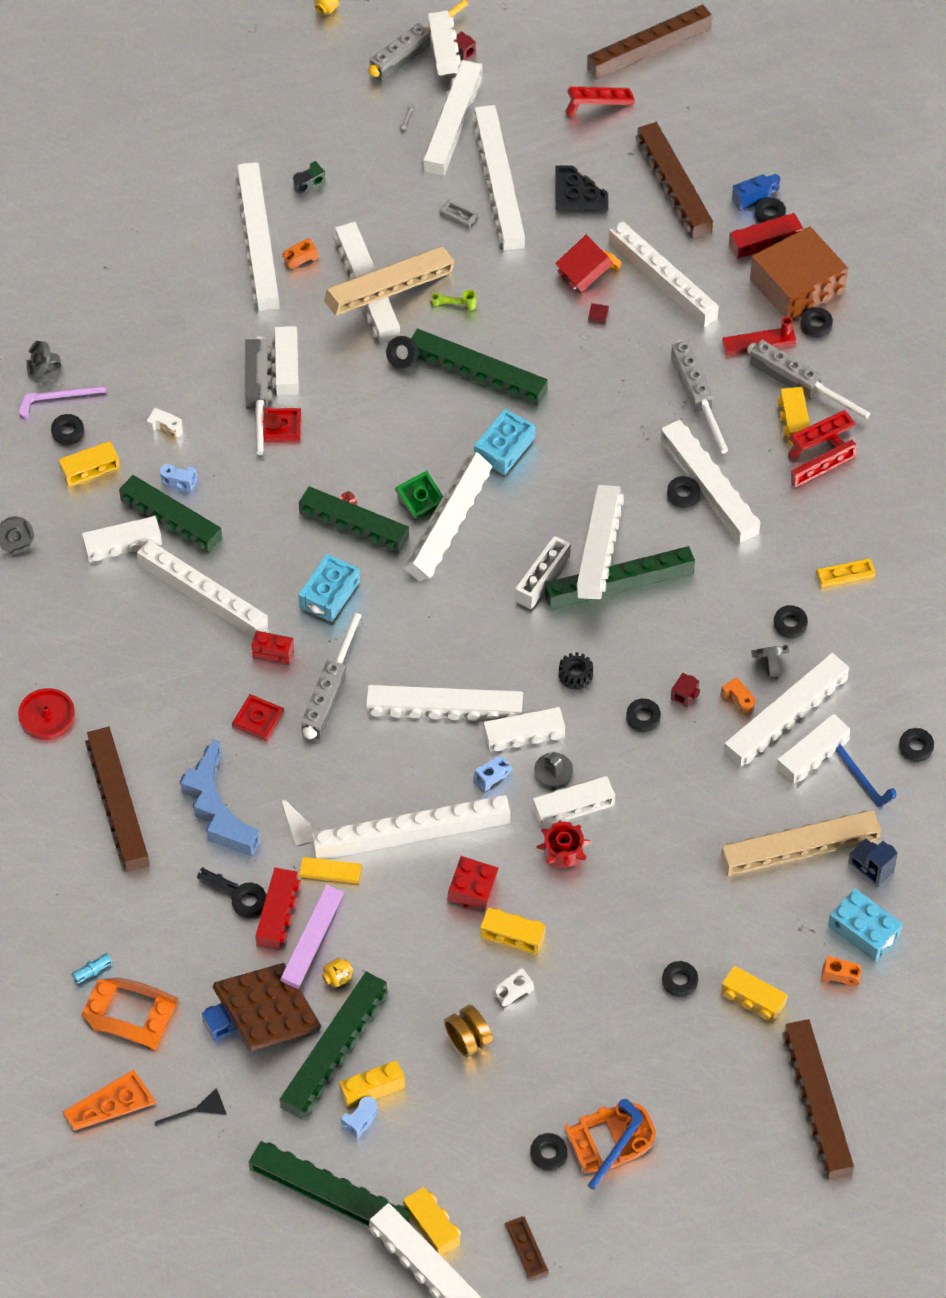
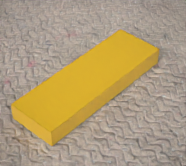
M868 558L816 569V576L820 587L825 588L876 576V572L871 559Z
M302 857L299 876L300 878L359 884L362 864Z

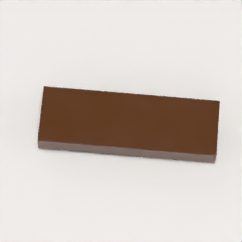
M525 1216L506 1222L505 1228L528 1281L548 1274V1268Z

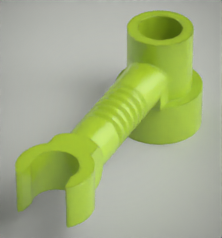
M474 290L464 291L462 298L447 297L434 292L432 293V298L434 299H430L433 306L442 305L443 303L465 305L467 310L472 311L476 309L477 296Z

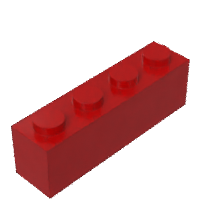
M795 213L783 215L776 219L730 232L729 245L737 259L759 253L803 230V226Z
M274 867L255 935L256 946L280 950L281 944H285L287 938L285 929L286 926H290L292 919L290 911L296 905V897L294 896L296 891L299 892L301 880L298 879V871Z

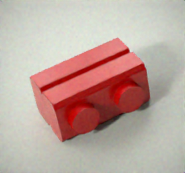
M256 631L251 645L252 657L290 664L294 652V639L292 637Z

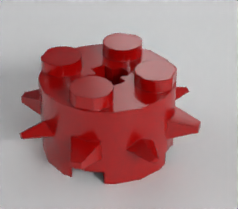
M560 820L558 823H554L550 829L543 828L541 830L544 835V843L536 847L537 849L544 850L547 864L553 867L569 868L570 866L577 865L580 860H586L587 857L583 853V846L591 843V840L584 839L581 825L573 826L570 822H562Z

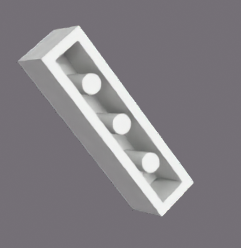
M449 11L428 13L438 76L458 73V65H461L460 55H456L459 52L458 44L454 42L456 40L455 29H451L454 27L453 17H449Z
M297 326L275 327V334H272V345H275V349H272V360L276 359V363H272V372L276 374V377L272 378L273 388L277 389V396L299 395Z
M156 516L82 533L89 562L128 552H136L148 540L156 545H162Z
M556 536L552 538L516 587L515 602L532 610L545 592V582L553 581L570 558V543Z
M560 707L486 721L484 722V735L489 752L501 751L505 748L521 747L525 744H537L545 740H557L565 737V724Z
M833 714L778 759L777 770L793 784L798 780H803L811 769L819 767L823 759L831 757L835 753L837 746H844L849 741L850 728Z
M607 776L597 777L589 782L577 783L572 787L561 788L553 793L541 794L533 798V811L540 828L558 823L560 820L565 821L615 805V793Z

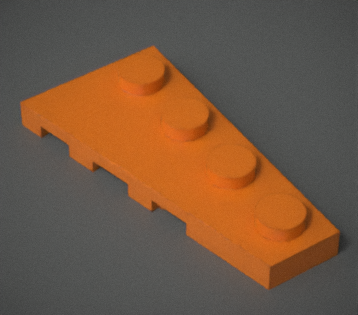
M133 1069L62 1113L73 1131L154 1105L156 1101Z

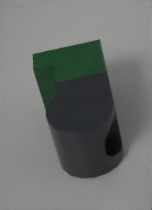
M316 161L310 163L309 169L294 174L293 189L298 193H304L326 182L325 171Z

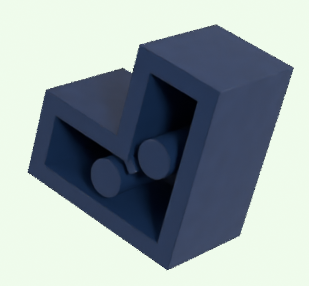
M865 838L850 852L848 863L879 887L894 873L898 852L892 845L884 841L877 845Z

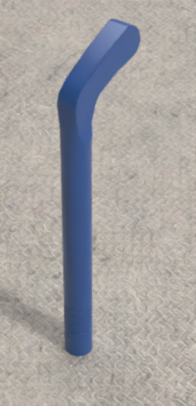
M841 745L836 747V752L878 807L886 805L896 798L897 794L894 788L888 789L882 796L879 795Z
M621 1099L619 1101V1108L632 1117V1121L589 1182L588 1187L592 1190H595L643 1121L642 1114L628 1099Z

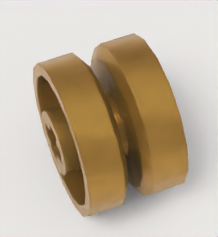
M471 1004L460 1009L459 1015L454 1013L444 1019V1026L449 1038L456 1049L466 1058L477 1052V1046L484 1048L493 1042L487 1023L479 1011Z

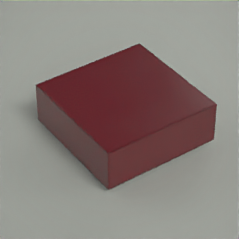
M591 303L588 321L606 324L609 306Z

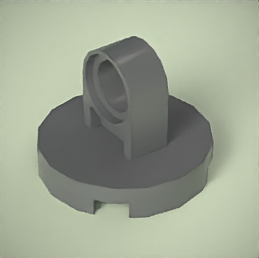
M35 341L28 352L32 354L30 360L27 359L26 362L29 375L41 377L46 370L54 371L61 367L60 356L50 352L47 342Z
M13 516L6 518L0 523V547L4 551L18 554L30 548V544L34 540V532L29 521L23 517Z
M789 645L751 650L752 658L765 657L769 678L778 677L780 674L777 655L790 653Z
M556 752L547 753L536 761L534 766L535 779L544 788L556 787V789H561L570 783L573 775V765L569 758L563 754Z

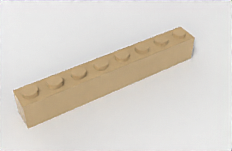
M444 247L432 249L429 252L418 254L413 258L405 259L386 268L361 275L356 279L331 286L326 291L324 302L334 315L337 316L450 274L455 260Z
M874 810L868 812L861 811L851 816L844 815L838 819L823 820L813 825L806 824L801 828L786 829L780 833H768L763 837L748 838L738 843H728L722 846L721 858L728 876L856 846L865 838L870 842L880 839L881 828Z

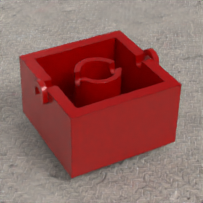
M460 856L449 887L447 900L462 905L464 909H469L470 907L485 912L499 867Z

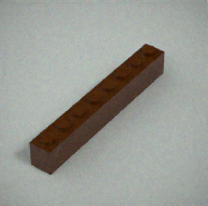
M702 4L587 55V70L597 80L711 29L712 14Z
M654 122L638 127L636 142L638 145H641L645 158L649 159L651 169L655 170L658 181L663 184L664 192L666 195H669L672 206L677 209L678 217L680 220H683L686 231L690 232L692 238L711 233L713 220L658 123Z
M110 726L87 732L88 740H85L87 752L91 751L92 756H89L92 768L96 767L97 772H94L96 783H101L102 788H99L101 800H106L104 805L106 816L110 815L111 820L108 821L110 831L116 834V837H113L115 848H120L121 851L118 854L120 865H125L126 872L150 866L147 850Z
M810 1019L785 1024L784 1032H782V1039L789 1048L787 1055L789 1062H793L794 1079L795 1081L798 1080L800 1085L798 1092L800 1099H804L805 1116L810 1118V1133L816 1138L817 1155L820 1154L822 1161H820L822 1173H826L828 1180L852 1176L854 1164Z

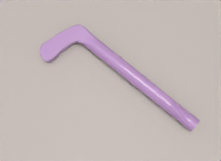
M98 386L25 394L22 400L19 414L21 418L27 419L29 417L30 404L37 400L106 393V387Z

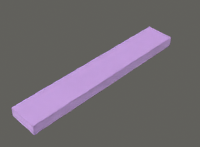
M326 884L280 979L281 982L299 989L345 892Z

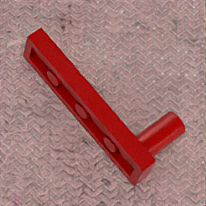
M569 86L567 93L571 100L565 113L569 116H574L580 104L633 105L635 98L630 88Z
M784 317L781 328L722 337V345L726 356L747 353L750 344H758L761 340L776 348L796 345L797 339L792 327V318Z
M843 410L792 434L789 438L793 443L788 452L789 458L796 460L801 452L853 428L856 423Z
M838 435L828 439L827 441L834 449L791 470V484L796 488L856 457V443L853 440L845 443Z

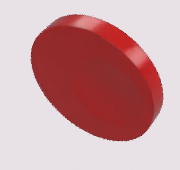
M43 688L33 691L23 699L19 706L18 717L22 729L28 735L36 739L50 740L62 736L71 728L75 720V709L71 698L64 692L53 688Z

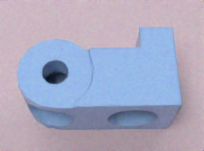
M166 464L160 469L161 480L164 485L192 492L198 478L196 467L189 466L185 470L175 468L171 464Z
M499 756L475 769L473 782L485 793L490 790L493 784L500 781V779L506 778L511 773L512 767L502 756Z
M369 1096L362 1098L359 1102V1107L351 1115L345 1113L341 1117V1127L358 1138L376 1117L378 1112L377 1101Z

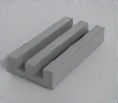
M448 200L439 211V215L468 229L471 228V224L475 223V219L479 218L478 213L451 200Z

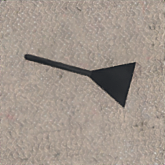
M216 1088L197 1107L157 1120L155 1125L193 1112L227 1115Z

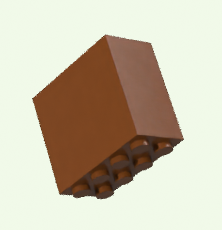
M809 226L753 255L750 280L783 317L797 318L807 309L825 303L830 298L842 294L846 288L848 267L813 228Z

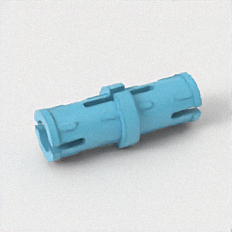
M105 953L92 962H86L85 966L72 972V978L76 984H79L91 976L98 975L99 971L112 965L113 962L110 956Z

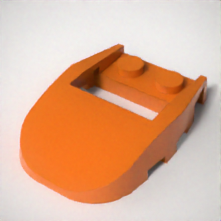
M631 1102L642 1114L643 1121L620 1152L621 1157L616 1158L609 1169L617 1168L643 1155L651 1148L655 1140L656 1130L649 1113L643 1106ZM619 1104L616 1107L606 1108L604 1106L599 1108L597 1112L579 1118V1123L571 1127L568 1124L565 1125V1134L570 1141L582 1173L596 1172L604 1162L599 1155L588 1128L606 1123L616 1144L630 1125L632 1117L620 1109Z

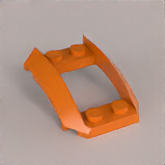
M118 977L98 979L81 1015L95 1032L97 1030L114 1034L139 1045L140 1043L155 1051L179 998L134 980ZM116 988L134 991L155 999L143 1028L122 1020L103 1016Z

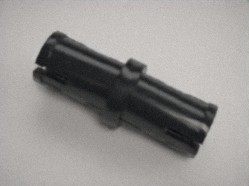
M204 867L200 869L201 873L199 872L197 875V879L211 884L212 888H219L230 895L238 887L237 883L223 878L222 874H215Z

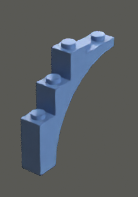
M213 739L210 746H206L203 754L204 757L202 761H198L196 768H189L187 773L182 775L180 779L182 793L195 798L193 802L195 817L208 821L206 832L209 841L252 856L260 841L259 830L246 825L236 818L219 797L214 783L216 764L221 754V745L219 741Z

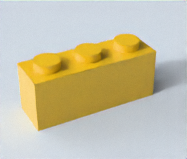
M803 387L781 389L780 396H777V406L781 407L780 421L784 422L783 436H787L788 444L792 443L789 439L792 434L810 426Z
M111 441L100 443L92 448L84 449L59 459L60 471L68 487L120 468L119 457Z
M488 907L480 927V937L538 955L545 937L546 925L537 920L525 919L518 914L512 915L505 913L501 909Z
M735 965L723 981L721 987V994L725 998L738 1002L743 1008L758 1013L761 1018L772 1022L776 1020L786 1005V993Z
M397 1060L339 1081L340 1094L347 1110L359 1106L360 1100L364 1097L369 1096L378 1099L405 1088V1077Z
M422 1187L404 1198L403 1206L409 1211L411 1220L426 1241L441 1256L460 1244L461 1233L455 1224L452 1225L445 1209L443 1207L439 1208L435 1195L431 1191L428 1192L425 1187Z

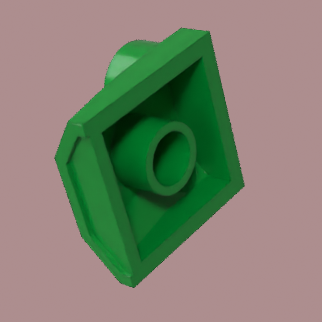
M427 470L395 487L398 500L406 506L414 519L421 518L436 510L443 498L441 491Z

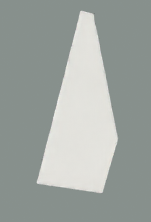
M286 800L282 801L295 846L312 842V832H314L312 825Z

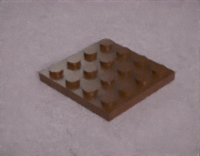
M285 963L217 981L212 986L249 1052L320 1031L322 1027L300 988L296 989L280 981L286 969Z

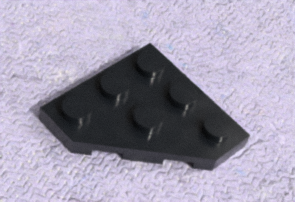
M555 165V210H608V192L605 189L601 190L595 185L593 180L586 175L580 174L573 165Z

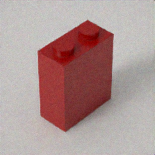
M586 234L555 264L559 268L557 270L559 275L563 279L567 277L569 285L574 290L578 288L583 292L613 262Z

